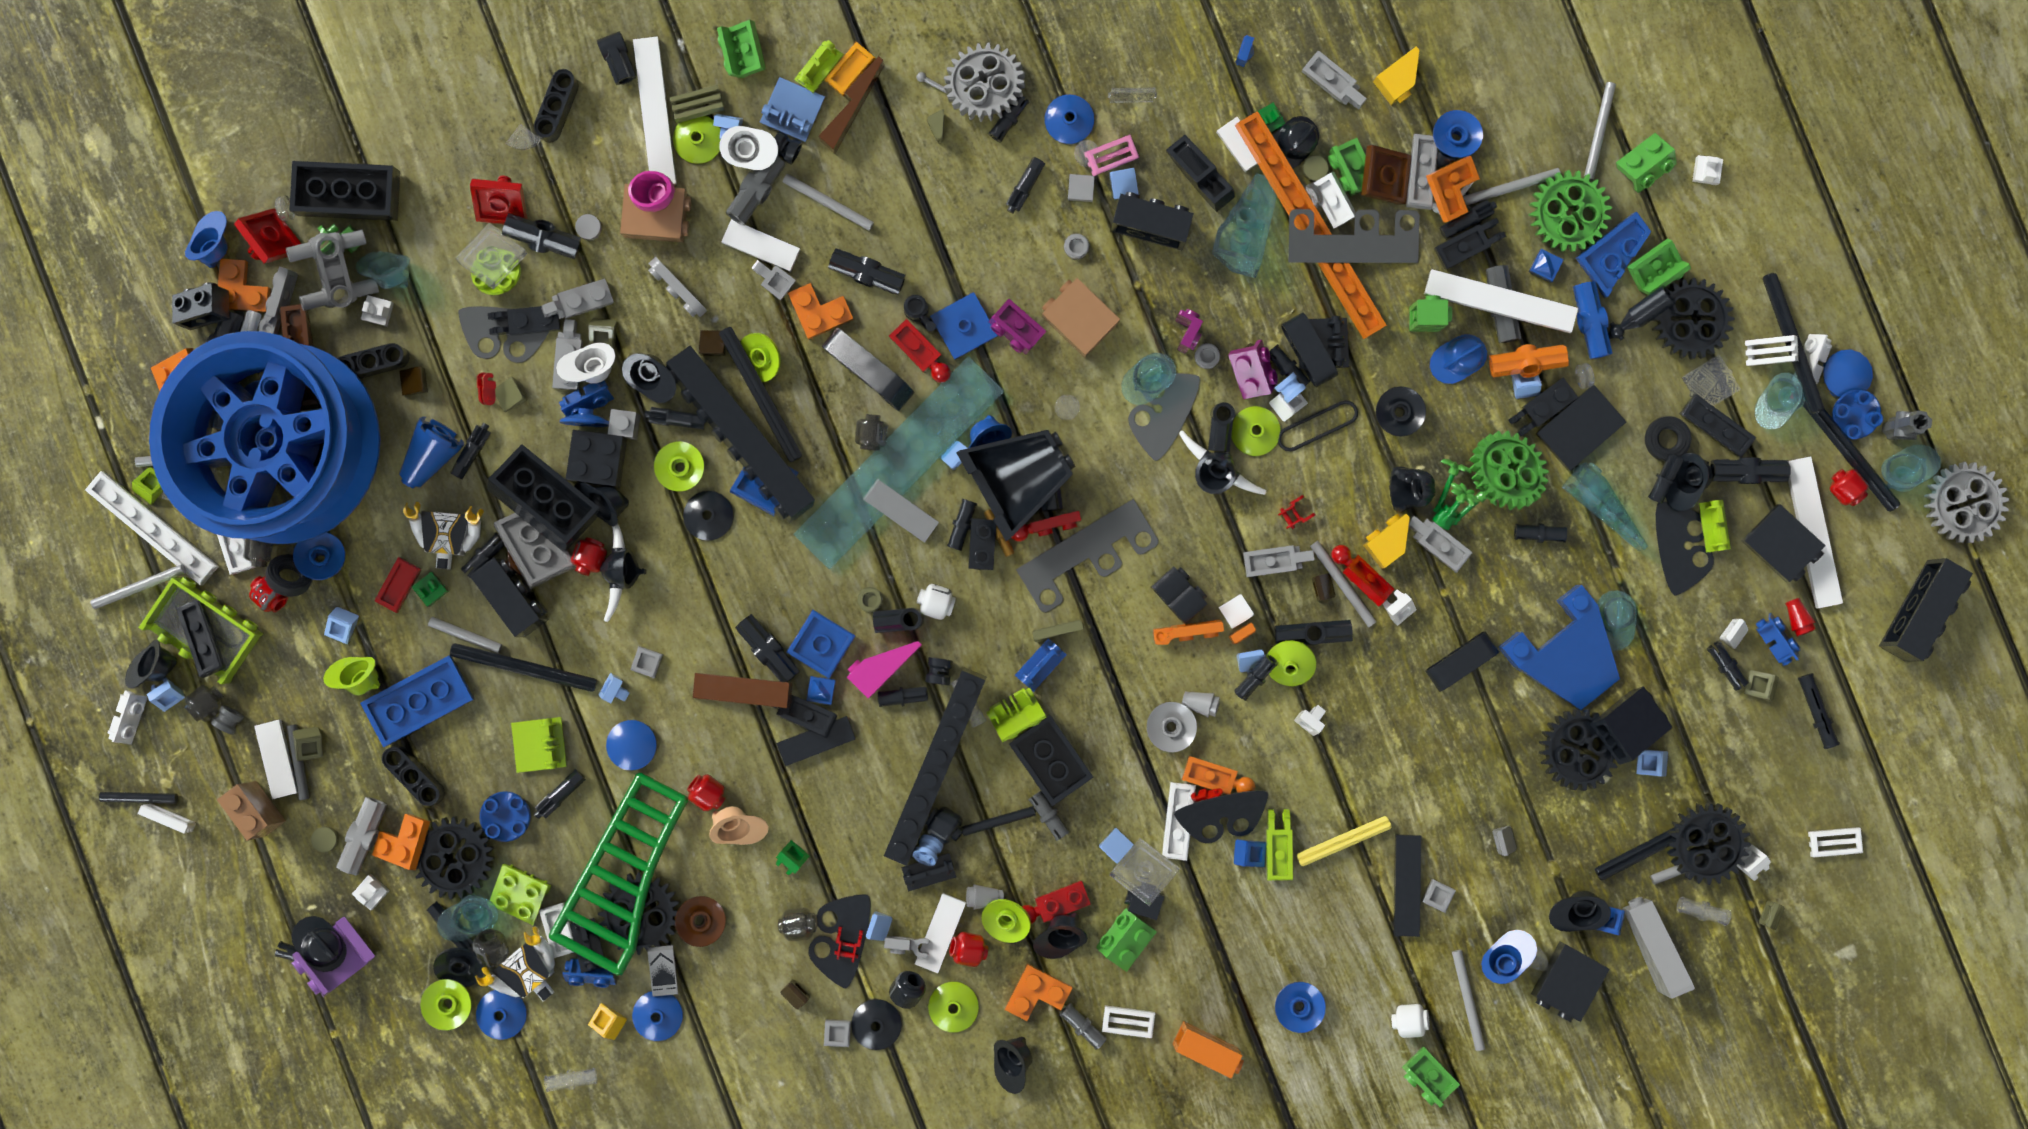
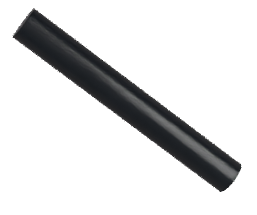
M100 792L99 801L176 804L178 795L173 793Z
M1027 807L962 826L964 829L963 836L1036 816L1034 807Z

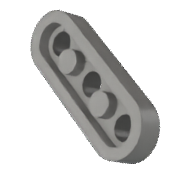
M654 257L648 263L651 266L648 271L658 281L663 278L669 286L665 289L675 299L680 296L686 302L683 307L692 317L696 314L701 317L707 312L705 307L657 257Z

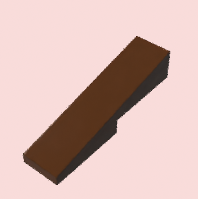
M879 56L848 88L845 95L850 102L819 135L820 141L834 154H836L884 68V61Z
M301 304L280 307L283 337L299 344L314 347L308 310L303 311ZM306 385L300 410L322 408L318 398Z
M695 673L693 698L790 708L793 683Z

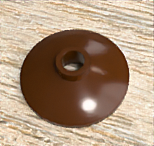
M696 896L685 901L679 908L675 918V926L680 938L687 944L695 947H704L714 943L722 935L726 924L725 913L721 905L707 896ZM697 916L703 917L701 924H695Z

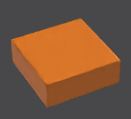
M1248 623L1228 637L1233 644H1238L1255 633L1256 629L1252 623Z

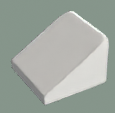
M1280 393L1269 404L1282 421H1286L1307 405L1308 402L1299 393L1290 402L1286 403L1284 395Z
M1242 594L1219 607L1232 629L1254 616L1253 611Z
M1732 619L1720 636V640L1732 649H1735L1748 632L1745 621L1743 619Z

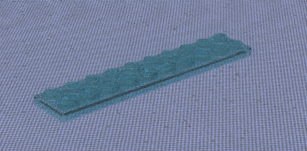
M968 356L951 373L950 378L946 382L941 383L886 439V445L884 447L880 446L793 535L830 570L884 515L863 500L875 481L879 479L903 496L1004 393V390Z

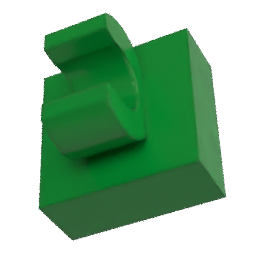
M1274 102L1258 111L1271 133L1280 129L1285 124Z
M430 572L412 586V589L427 607L433 605L449 592L434 572Z
M790 840L777 855L776 865L779 866L783 863L788 868L787 875L792 874V872L795 874L810 855Z

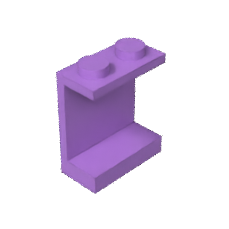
M342 917L333 926L343 938L347 950L345 960L338 968L328 972L318 971L311 967L299 952H295L292 956L295 961L291 964L300 975L303 973L307 975L310 979L307 984L315 995L321 993L323 997L375 958V955L345 917Z

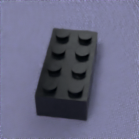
M292 161L289 211L303 217L398 221L400 171L393 165Z
M523 444L488 478L487 490L564 553L598 517L600 507Z
M1947 558L1927 560L1880 642L1879 647L1903 661H1924V659H1928L1934 650L1932 645L1936 638L1940 637L1946 629L1945 622L1949 615H1953L1959 605L1958 599L1970 587V578L1973 573Z

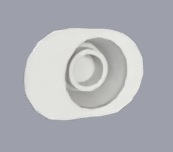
M735 126L728 129L722 135L720 152L722 157L734 166L752 170H764L775 162L778 155V145L775 138L768 132L744 126Z
M594 343L570 352L558 361L556 366L557 374L568 382H602L609 376L612 369L611 366L614 364L616 357L614 349L605 343Z

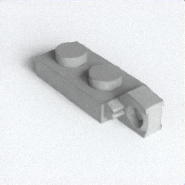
M1317 51L1302 69V73L1344 105L1349 102L1359 110L1365 103L1367 98L1358 92L1360 86L1356 84L1357 81L1320 51Z
M279 267L278 272L275 273L273 277V290L271 296L266 301L267 311L264 319L260 320L259 331L278 334L281 324L280 307L289 306L298 277L296 272Z
M602 279L557 293V295L552 296L553 301L542 305L541 309L545 318L558 314L559 319L564 317L567 319L611 305L614 301L606 280Z
M565 319L563 332H558V338H556L552 385L554 389L579 390L580 382L563 380L556 370L558 361L564 355L583 348L581 334L576 333L577 322L575 320Z
M1411 516L1409 519L1408 527L1416 532L1413 535V538L1417 540L1416 542L1455 573L1460 570L1471 556L1472 552L1435 522L1426 519L1423 523L1415 516Z
M1294 545L1243 552L1246 577L1296 571L1297 569H1302V562L1315 560L1313 550L1300 552L1299 546L1294 547Z

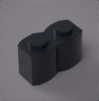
M1173 566L1150 587L1179 620L1186 624L1207 605V602L1204 600L1207 595L1198 586L1193 588L1188 582L1190 577L1181 567L1176 569Z

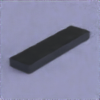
M1395 834L1393 935L1420 937L1421 835Z

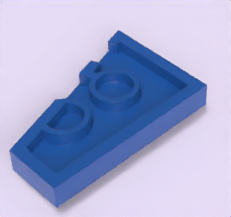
M1633 212L1596 241L1594 245H1591L1575 258L1589 278L1596 282L1597 289L1604 298L1610 295L1613 286L1622 277L1625 268L1631 259L1636 256L1651 233V230L1637 212Z

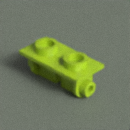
M831 41L822 42L821 46L794 80L814 93L844 54L837 50Z
M1723 500L1699 503L1706 553L1731 549Z

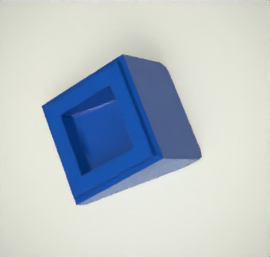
M1240 839L1235 841V865L1265 867L1266 842Z

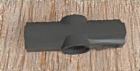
M777 156L775 162L770 167L748 173L740 185V192L727 209L726 214L738 224L745 225L757 206L763 204L772 190V184L785 167V162Z
M1508 265L1494 266L1485 270L1487 284L1512 290ZM1490 312L1491 316L1494 317L1499 343L1521 339L1517 319Z
M1897 411L1895 417L1889 418L1886 423L1882 424V432L1886 435L1887 439L1916 440L1917 435L1923 434L1928 428H1931L1932 419L1925 411Z

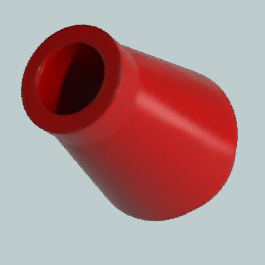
M1800 598L1785 603L1792 632L1795 631L1797 637L1816 630L1814 625L1816 621L1805 608Z

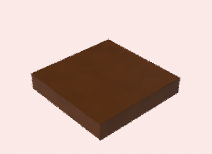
M1375 145L1367 146L1361 195L1398 205L1406 204L1411 155Z

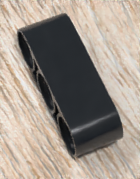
M559 69L552 76L534 122L536 134L548 143L555 142L560 137L578 91V81L567 69ZM564 78H570V85L566 88H561L560 82ZM555 101H561V108L557 111H552L551 105ZM546 124L553 125V129L549 134H542V128Z
M1304 312L1281 324L1285 337L1311 383L1316 388L1338 376V371Z
M389 343L343 355L337 359L345 364L350 362L351 370L359 379L403 368L408 364L410 356L404 347L395 343ZM399 350L400 358L396 362H392L391 353ZM375 356V365L372 368H368L366 365L367 359Z
M1483 631L1430 666L1425 672L1438 691L1441 692L1492 659L1499 653V650L1487 632Z
M396 746L390 747L383 752L382 763L422 805L431 806L442 802L445 797V789L408 749ZM394 751L401 755V761L398 765L394 764L391 759ZM412 769L416 770L419 775L415 783L409 779V772ZM429 787L436 791V798L433 801L429 800L426 796V790Z

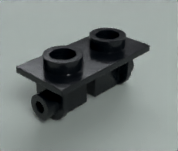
M971 518L968 569L993 570L996 523L994 520Z
M950 853L938 856L933 866H926L917 862L901 867L908 892L956 878Z
M575 923L570 924L574 941L604 956L598 935ZM577 954L581 973L602 968Z

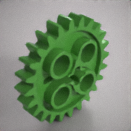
M1567 170L1563 178L1561 173L1558 172L1555 174V181L1551 177L1546 178L1548 186L1544 184L1538 186L1542 193H1533L1532 196L1537 199V202L1529 204V206L1535 208V211L1530 213L1529 216L1536 217V221L1530 225L1539 227V230L1535 233L1536 236L1542 233L1545 235L1542 243L1551 240V249L1555 248L1558 244H1560V252L1565 251L1567 246H1569L1570 252L1576 251L1577 245L1580 250L1586 249L1585 242L1591 246L1595 244L1593 237L1597 239L1603 237L1599 229H1608V226L1603 221L1611 219L1609 215L1605 214V211L1612 209V206L1605 205L1604 202L1610 199V196L1602 197L1601 193L1606 188L1597 189L1596 186L1599 180L1596 179L1593 182H1589L1590 174H1586L1581 178V172L1576 171L1572 177L1570 170ZM1570 188H1575L1578 191L1579 197L1577 200H1572L1569 197L1568 191ZM1557 193L1562 195L1563 201L1558 198ZM1549 202L1557 204L1558 212L1556 215L1548 211ZM1573 207L1575 211L1572 212V215L1568 216L1566 211H1568V208ZM1584 208H1588L1592 212V219L1590 221L1583 218L1582 212ZM1564 222L1569 223L1572 227L1570 235H1566L1562 231V224ZM1578 223L1583 226V230L1579 229Z
M1497 431L1494 435L1489 434L1483 438L1472 451L1474 455L1470 458V461L1474 464L1469 470L1476 472L1471 479L1479 480L1476 489L1483 488L1485 491L1482 496L1490 495V503L1493 504L1498 500L1500 508L1507 504L1509 510L1516 506L1521 510L1524 506L1529 507L1541 497V494L1546 490L1544 485L1549 481L1544 476L1549 471L1542 468L1547 462L1538 458L1542 452L1535 453L1533 451L1535 444L1528 446L1527 437L1521 441L1519 440L1518 433L1511 437L1509 431H1506L1503 435L1500 431Z

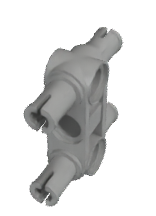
M362 230L341 235L336 232L329 234L320 233L310 238L308 243L286 248L290 262L313 257L320 276L321 291L299 296L303 311L321 306L344 308L350 303L355 302L357 297L379 292L375 278L352 283L347 271L343 255L344 249L366 244ZM325 240H330L332 242L331 249L326 252L321 251V243ZM338 289H344V297L340 300H335L333 298L334 292Z

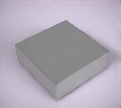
M1070 174L1068 200L1093 202L1095 176Z
M638 646L630 670L655 678L663 654Z
M1431 879L1421 901L1446 913L1456 890Z
M826 1019L824 1046L849 1047L851 1020Z

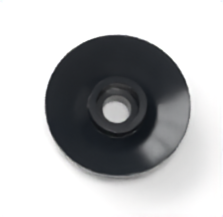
M1402 386L1391 388L1383 393L1377 402V421L1384 431L1393 436L1411 435L1422 426L1425 420V403L1422 397L1411 388ZM1396 408L1403 410L1404 414L1402 417L1396 416Z
M702 491L692 496L687 502L683 513L684 523L688 531L696 538L705 541L716 540L724 536L731 528L734 518L733 508L728 499L715 491ZM707 510L712 513V517L709 520L703 518V513Z
M458 947L446 949L438 954L434 961L433 970L439 980L451 979L461 983L464 987H468L477 983L475 976L483 977L484 973L481 969L485 967L483 959L478 954L476 955L474 951Z
M872 999L862 1003L854 1012L851 1022L852 1033L855 1039L863 1047L871 1050H882L891 1046L898 1039L902 1027L898 1010L891 1003L881 999ZM873 1022H879L881 1028L879 1030H873L871 1024Z

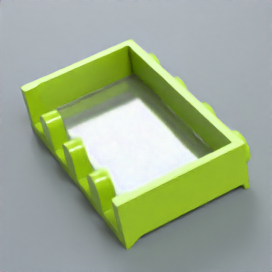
M186 576L171 578L138 628L142 631H153L159 636L157 640L161 643L172 644L180 650L178 654L181 657L193 659L176 608L196 599L199 600L206 608L226 666L225 669L214 673L220 677L217 682L221 685L231 683L232 678L263 633L257 629L258 625L249 619L243 620L237 616L238 612L234 608L218 603L215 595L206 590L202 592L196 588L197 584Z

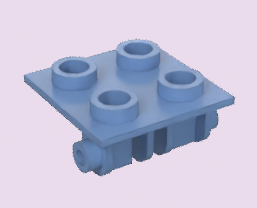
M779 77L768 104H765L761 113L763 116L760 123L806 142L825 96L816 92L812 93L802 86Z

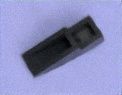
M1183 135L1166 149V152L1184 176L1216 212L1236 197L1233 187L1218 173L1216 166L1186 135Z

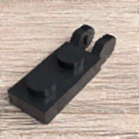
M1495 218L1481 226L1479 224L1435 247L1434 250L1445 271L1507 237L1505 232H1499L1492 238L1487 239L1484 231L1497 226L1499 223L1498 219Z
M542 306L487 313L489 320L508 319L509 326L490 328V335L510 334L513 336L560 331V319L558 314L545 318L541 309Z
M1563 377L1521 407L1522 410L1508 421L1513 424L1521 420L1524 415L1529 417L1532 422L1523 426L1517 432L1522 437L1534 427H1539L1577 399L1578 396Z

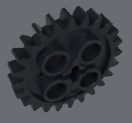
M1696 278L1690 279L1689 285L1685 279L1679 282V286L1676 283L1671 284V291L1669 290L1675 301L1683 302L1685 310L1684 312H1679L1674 304L1652 321L1657 322L1658 325L1653 327L1652 331H1660V334L1655 339H1664L1665 342L1662 348L1671 346L1670 354L1672 355L1679 351V358L1681 359L1687 353L1690 360L1695 359L1697 354L1700 359L1706 357V352L1709 355L1714 354V347L1717 349L1723 347L1720 340H1729V336L1725 332H1730L1734 329L1727 325L1728 322L1735 320L1734 317L1728 316V312L1732 311L1733 307L1725 306L1730 299H1721L1720 296L1723 290L1715 292V283L1706 287L1705 279L1701 280L1698 285ZM1702 301L1709 304L1710 309L1708 313L1701 309ZM1692 315V318L1713 317L1714 321L1699 320L1695 323L1693 320L1672 321L1671 317L1686 318ZM1677 325L1683 327L1685 331L1684 337H1679L1676 334L1675 329ZM1701 326H1706L1709 329L1710 334L1708 338L1701 334Z
M1573 709L1572 714L1570 711H1564L1563 717L1560 715L1554 716L1557 724L1553 722L1547 723L1551 729L1550 731H1542V734L1547 739L1546 741H1539V744L1545 746V750L1539 751V754L1546 756V759L1542 760L1541 764L1549 765L1545 773H1555L1552 781L1558 782L1561 780V787L1569 785L1570 790H1577L1579 787L1581 791H1586L1588 785L1590 789H1595L1596 782L1605 784L1603 776L1612 777L1609 771L1610 768L1618 767L1613 763L1615 758L1590 724L1599 717V713H1592L1590 715V710H1583L1581 713L1580 709ZM1572 727L1577 729L1578 734L1575 739H1572L1570 736ZM1594 738H1597L1599 741L1597 750L1592 746ZM1561 739L1571 745L1580 746L1581 750L1598 756L1599 760L1597 761L1588 754H1580L1578 749L1562 744ZM1563 749L1567 752L1565 762H1562L1560 759V753ZM1585 760L1589 763V770L1586 773L1582 770V764Z
M1706 802L1705 809L1702 805L1696 803V811L1687 807L1688 815L1684 816L1679 813L1680 823L1672 821L1676 830L1667 832L1673 836V840L1666 841V844L1673 847V849L1667 851V854L1676 856L1671 860V863L1674 866L1679 865L1677 871L1681 874L1685 873V877L1689 880L1694 877V881L1698 884L1704 880L1707 885H1710L1712 878L1720 884L1721 876L1730 880L1729 872L1733 871L1738 874L1739 871L1736 865L1745 866L1741 857L1749 856V853L1744 851V847L1751 846V843L1745 841L1744 838L1748 837L1750 833L1742 830L1745 828L1746 823L1738 822L1740 816L1736 813L1732 814V809L1728 807L1723 810V806L1719 803L1713 808L1710 802ZM1722 823L1721 831L1714 834V826ZM1697 829V837L1689 840L1690 832ZM1728 836L1730 837L1729 840H1727V841H1722V840L1726 839ZM1690 846H1696V847L1691 848L1689 851H1687V848H1688V847H1690ZM1724 847H1727V854L1724 857L1720 858V850ZM1703 853L1704 858L1702 862L1695 864V857Z
M454 816L451 819V823H449V820L445 817L442 818L441 825L434 821L432 822L433 830L428 828L416 868L420 869L416 879L424 877L425 880L421 886L424 887L430 884L429 893L431 894L438 889L440 898L444 897L446 892H448L449 899H453L456 892L460 898L465 897V890L470 895L475 893L473 885L477 888H482L483 884L480 879L488 880L490 878L485 871L494 869V867L488 864V861L495 860V857L490 856L488 852L495 848L494 846L486 845L491 838L482 837L484 829L475 830L477 822H473L468 826V818H463L459 823L457 816ZM447 833L454 837V845L452 847L447 846L444 842V837ZM465 838V844L460 848V850L455 855V858L458 861L451 863L445 873V876L441 877L443 869L446 868V866L452 859V857L449 856V854L456 852L461 844V840ZM468 847H472L476 852L474 860L466 857L465 851ZM433 855L438 856L441 860L439 868H434L431 864ZM455 868L462 872L463 877L460 882L455 881L452 877V872Z
M642 872L637 873L636 879H634L631 873L627 874V881L639 887L643 876ZM662 877L651 881L648 890L650 900L645 902L644 908L654 901H659V905L642 915L641 934L638 937L636 948L638 955L642 954L643 948L648 952V948L652 947V945L655 947L662 946L660 940L668 943L670 939L667 933L671 935L676 933L675 929L671 926L675 925L674 916L678 912V910L674 909V906L678 905L680 901H672L671 897L676 894V891L668 893L667 889L670 884L667 883L661 886ZM610 884L609 887L612 893L604 892L603 896L615 904L619 902L625 903L628 906V911L633 913L636 897ZM606 910L598 913V916L605 917V920L599 923V925L607 926L609 930L628 940L631 923L621 926L620 922L623 919ZM653 911H658L662 914L663 921L661 924H655L651 920Z

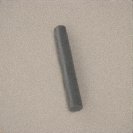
M297 724L289 725L287 730L299 800L310 799L303 760H296L293 731L298 730Z

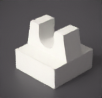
M1698 155L1695 159L1692 182L1711 185L1720 184L1723 159Z
M367 295L366 302L364 301L361 320L387 327L394 303Z
M1396 590L1394 595L1397 601L1391 604L1386 600L1383 606L1391 620L1398 626L1416 611V607L1406 593L1403 594Z
M1317 705L1310 712L1307 710L1300 712L1294 721L1312 736H1315L1325 726L1319 720L1326 711Z
M1751 845L1745 850L1749 853V856L1741 857L1745 866L1740 864L1736 866L1755 881L1758 879L1757 874L1760 871H1767L1769 869L1771 861L1763 852Z
M369 874L352 895L369 910H373L390 890L372 874Z

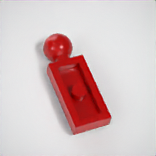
M908 319L902 322L889 335V338L923 373L930 368L932 378L939 383L946 382L950 378L951 370L949 366L945 363L937 362L941 354Z
M1075 511L1027 525L1024 524L1011 538L1021 542L1027 539L1029 534L1038 533V536L1041 537L1053 534L1052 529L1061 526L1063 531L1076 528L1077 522H1081L1080 512Z
M1337 545L1333 548L1331 552L1332 560L1336 564H1344L1346 568L1343 573L1349 580L1360 588L1378 607L1381 606L1394 591V588L1359 555L1353 559L1351 551L1347 546Z
M1080 880L1034 898L1037 905L1035 907L1031 905H1024L1022 907L1028 913L1031 924H1033L1040 915L1042 921L1047 922L1055 916L1065 915L1091 904L1083 882Z

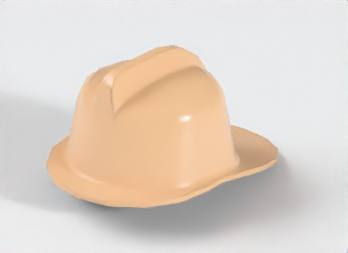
M726 807L712 814L713 826L709 837L717 844H753L762 840L768 833V825L765 820L756 816H747L738 807Z

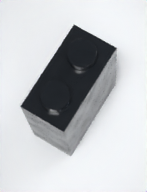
M1777 504L1741 540L1785 582L1798 581L1806 573L1804 567L1810 561L1813 564L1823 556L1824 552L1822 549L1826 546L1781 504Z
M1644 686L1629 691L1590 723L1619 765L1636 759L1673 728L1666 714L1660 710L1653 700V696Z
M1559 941L1531 994L1537 998L1535 1003L1548 1010L1552 1006L1560 1010L1557 1015L1565 1020L1572 1022L1574 1018L1581 1022L1610 969Z

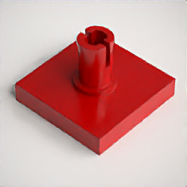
M504 175L499 176L497 181L471 180L470 190L477 222L504 224L508 213L527 219L521 183H512L511 178Z
M275 208L238 218L234 223L250 245L247 250L248 253L251 254L253 252L251 257L255 260H261L263 264L288 257L286 248L301 244Z

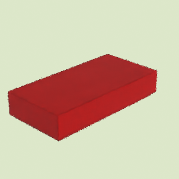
M398 557L374 601L398 613L422 569Z

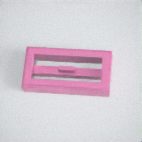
M1131 135L1084 153L1085 157L1088 158L1089 167L1092 168L1091 173L1093 176L1139 158ZM1125 142L1128 143V147L1094 159V154ZM1131 151L1132 156L1098 169L1097 164Z

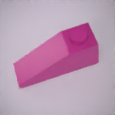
M917 641L864 659L862 662L857 660L849 667L848 671L850 674L847 678L867 698H870L922 644Z

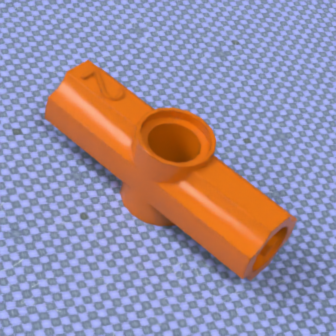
M1526 344L1517 348L1515 352L1489 356L1490 373L1493 378L1514 374L1531 378L1539 375L1542 370L1568 367L1569 363L1568 351L1564 345L1537 348L1535 345Z

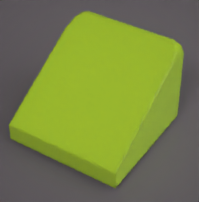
M151 466L132 481V490L150 505L163 492L155 475L154 468Z

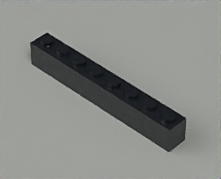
M691 345L666 362V367L672 372L677 385L682 390L681 395L688 404L693 403L697 408L696 413L703 423L708 422L713 428L711 431L714 437L720 443L723 441L729 448L727 452L735 462L739 461L743 465V472L750 481L755 480L760 487L758 490L762 497L767 501L770 499L776 506L774 510L780 519H786L790 524L814 506L815 499Z
M963 668L884 857L903 865H908L986 681V676L968 668Z

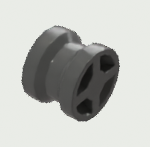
M221 705L219 715L214 717L211 723L221 731L234 735L237 723L242 722L244 716L229 706Z

